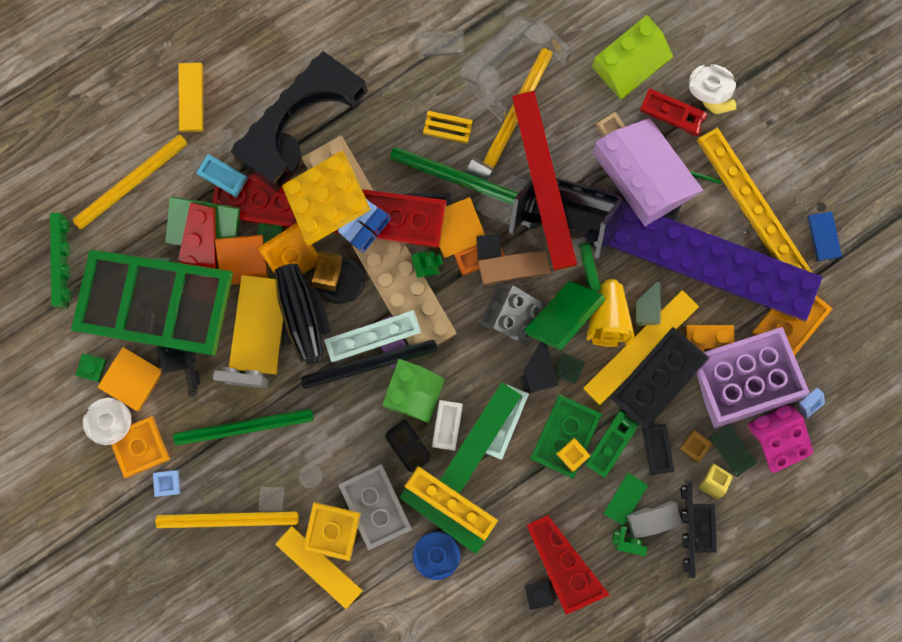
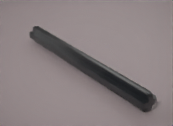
M432 339L301 377V383L304 389L396 364L398 359L406 361L438 351L437 343Z

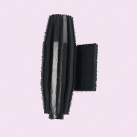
M294 263L278 267L274 271L277 299L284 320L282 334L286 346L293 345L300 362H306V365L320 362V357L324 355L321 335L331 333L319 288L309 289L298 264Z

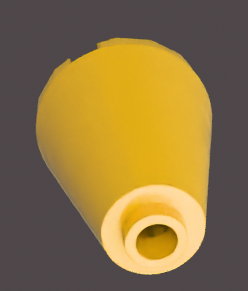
M614 279L605 280L604 283L600 284L601 290H598V293L603 294L605 301L591 316L587 331V341L592 339V344L603 347H618V342L624 341L625 345H629L634 341V331L623 285Z

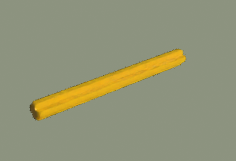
M546 48L541 49L518 94L535 90L552 58L553 53ZM514 104L483 161L493 168L496 166L518 123Z
M177 135L75 216L72 220L79 229H83L185 148L187 141L181 135Z
M298 512L157 515L155 524L156 528L297 525L299 523Z

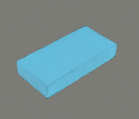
M207 154L196 172L200 177L236 198L248 180L246 175L210 154Z

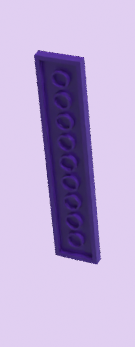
M622 201L621 209L608 247L804 322L807 321L823 278L812 272L664 216L644 226L630 205Z

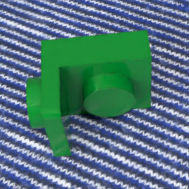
M619 525L618 530H614L612 536V544H615L614 549L646 557L648 547L641 545L642 540L628 537L627 542H625L627 527Z

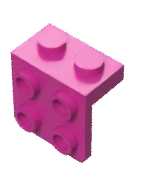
M790 404L779 407L776 411L758 417L755 421L747 424L749 431L761 443L768 468L772 473H776L813 454L804 418Z

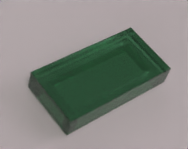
M727 424L709 437L736 477L757 464L730 424Z

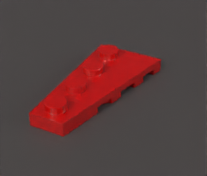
M548 515L526 524L566 615L610 596Z

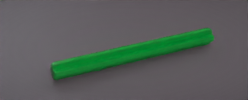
M394 147L390 153V158L393 161L513 205L514 198L518 195L516 191Z
M311 409L177 432L173 434L174 445L179 446L314 421V415Z

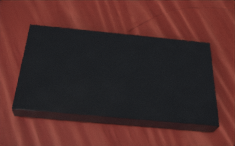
M672 327L610 399L647 430L710 358Z

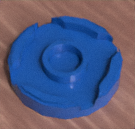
M440 531L430 532L422 536L416 543L413 551V562L417 571L424 577L431 580H443L451 576L457 569L460 562V549L457 542L449 534Z

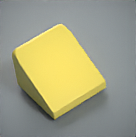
M713 463L701 481L699 489L714 499L719 500L726 494L733 475Z

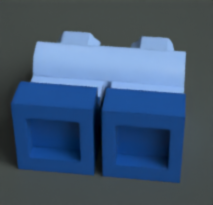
M369 200L367 202L371 211L339 228L338 231L363 254L377 237L361 223L379 235L392 219L386 212L376 207Z

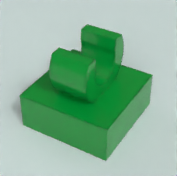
M421 252L411 256L417 278L433 277L440 274L438 266L443 264L441 255L435 256L434 252Z

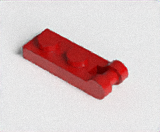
M651 88L648 89L639 110L642 113L680 128L693 136H699L701 123L705 122L708 115L698 108ZM688 115L693 117L692 123L686 121Z

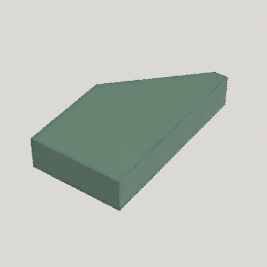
M656 282L636 301L637 326L661 324L660 282Z

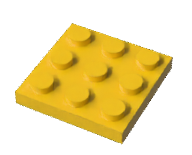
M342 150L282 185L305 242L308 245H312L371 211L347 155Z

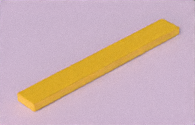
M718 127L698 138L697 142L772 258L812 272Z

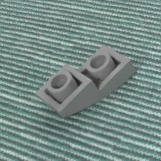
M673 501L653 509L646 507L627 515L631 536L634 539L661 533L682 525L677 502Z

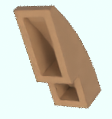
M546 251L515 254L478 261L483 287L551 274Z

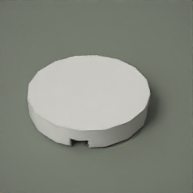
M710 64V67L702 65L693 70L689 79V89L697 99L706 103L719 104L726 102L732 97L736 82L733 80L734 76L726 68Z
M114 398L99 399L91 404L88 408L89 411L84 415L83 429L87 437L101 445L115 444L128 433L131 426V413L121 401Z

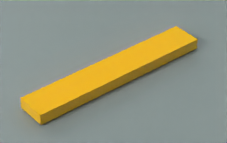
M682 290L661 310V324L646 325L634 337V341L626 345L582 389L600 405L632 374L672 327L677 329L699 306Z

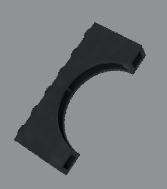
M322 51L311 60L310 65L303 73L301 72L296 76L294 83L288 89L282 91L279 99L265 110L264 115L250 126L245 136L235 142L231 150L232 155L239 164L278 192L282 185L292 176L288 165L280 157V140L290 120L301 110L320 102H341L354 108L368 92L365 80Z

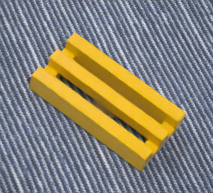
M428 111L423 135L468 144L473 120ZM431 119H436V120L446 121V122H450V123L460 124V125L467 126V128L460 127V126H455V125H450V124H445V123H441V122H436V121H431ZM432 126L450 131L465 133V137L430 130L429 127Z

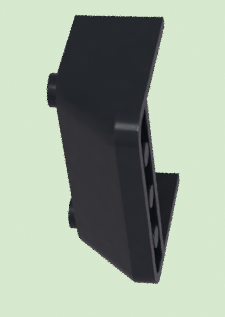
M556 178L568 228L587 234L586 241L590 246L596 248L594 258L599 259L610 242L621 209L622 198L614 193ZM532 179L514 198L509 233L513 234L521 224L529 229H536L542 225Z

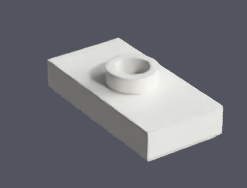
M439 400L432 447L455 451L463 404Z

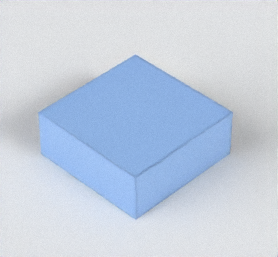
M818 388L799 402L800 412L806 418L810 417L825 404L824 393Z
M179 470L153 473L155 497L181 494Z

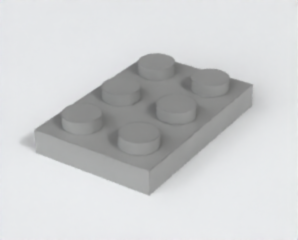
M382 464L339 484L349 509L361 513L358 529L368 551L412 530Z

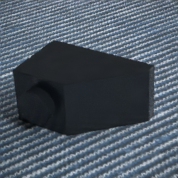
M541 341L523 371L524 375L520 376L523 389H528L529 394L558 386L548 345Z

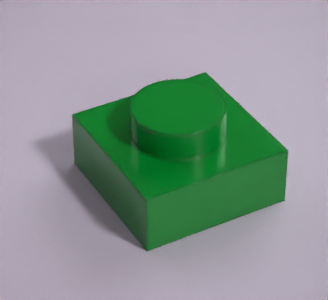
M82 353L75 376L100 383L107 360Z

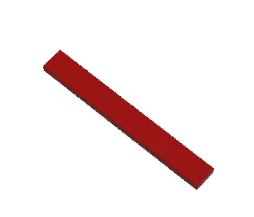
M535 91L513 95L512 100L553 270L557 271L577 266Z

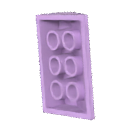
M651 118L617 129L595 142L593 155L644 226L703 192L701 186Z
M783 327L704 352L710 359L697 373L705 406L714 428L803 400L810 393Z

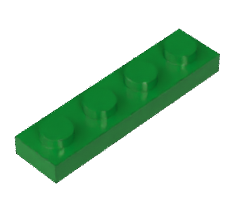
M59 212L50 213L51 306L57 309H68V302L71 300V292L67 288V279H70L71 274L70 267L67 265V256L70 255L67 233L70 231L69 220Z

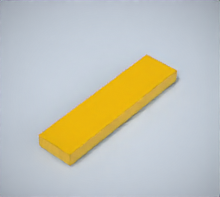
M417 466L404 486L484 541L498 522L495 517L419 466Z
M291 526L275 545L347 609L363 590L325 555L304 551L305 537Z

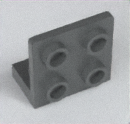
M499 283L479 325L489 330L498 331L521 345L529 347L533 338L527 335L525 329L547 305L513 285Z

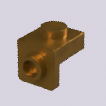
M319 251L318 263L312 279V287L335 292L342 268L341 255L333 252Z

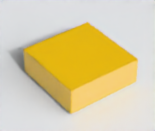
M575 438L557 453V456L572 472L590 457L589 453Z

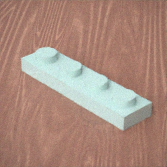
M412 310L325 339L324 341L331 362L419 334L421 330L415 311Z

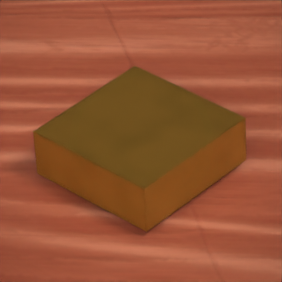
M692 430L679 447V450L699 463L713 443L695 430Z

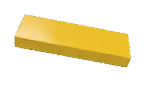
M179 63L180 132H204L202 63Z

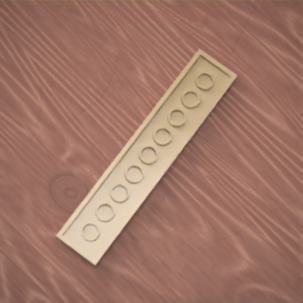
M342 135L301 157L309 170L342 150L347 155L361 189L373 190ZM375 239L364 254L351 244L391 315L394 317L412 310L415 311L421 333L405 338L409 346L432 339L436 341L438 346L457 335L424 277L417 278L412 255L405 243Z

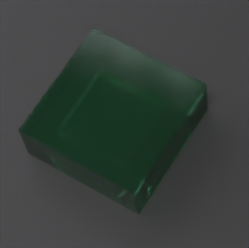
M563 353L555 370V375L576 384L585 362Z

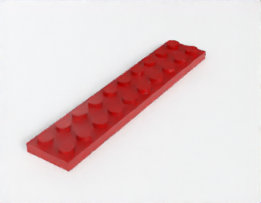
M244 174L248 177V180L236 198L215 185L212 203L240 208L239 221L288 228L297 223L283 187L276 192L255 175ZM362 189L367 200L392 218L379 235L361 223L377 237L376 240L440 248L447 205L446 200ZM339 229L336 230V231H334V232H332V234H339V235H341V234L338 232Z

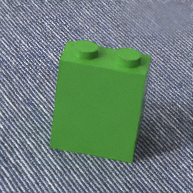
M398 359L383 406L388 410L430 424L445 379L421 366Z

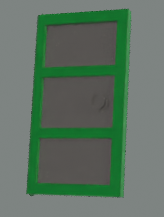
M91 249L86 262L71 331L216 356L233 272Z

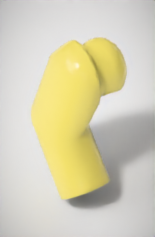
M729 99L719 104L703 102V105L714 114L736 110L734 99Z

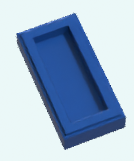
M832 211L809 215L807 219L816 261L842 257Z

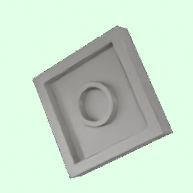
M222 367L221 371L214 370L213 380L222 384L268 389L269 379L263 377L264 374L260 373V371L246 370L245 374H241L239 370L229 367Z

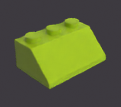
M646 15L594 58L591 67L619 99L622 100L673 58V54L663 32Z

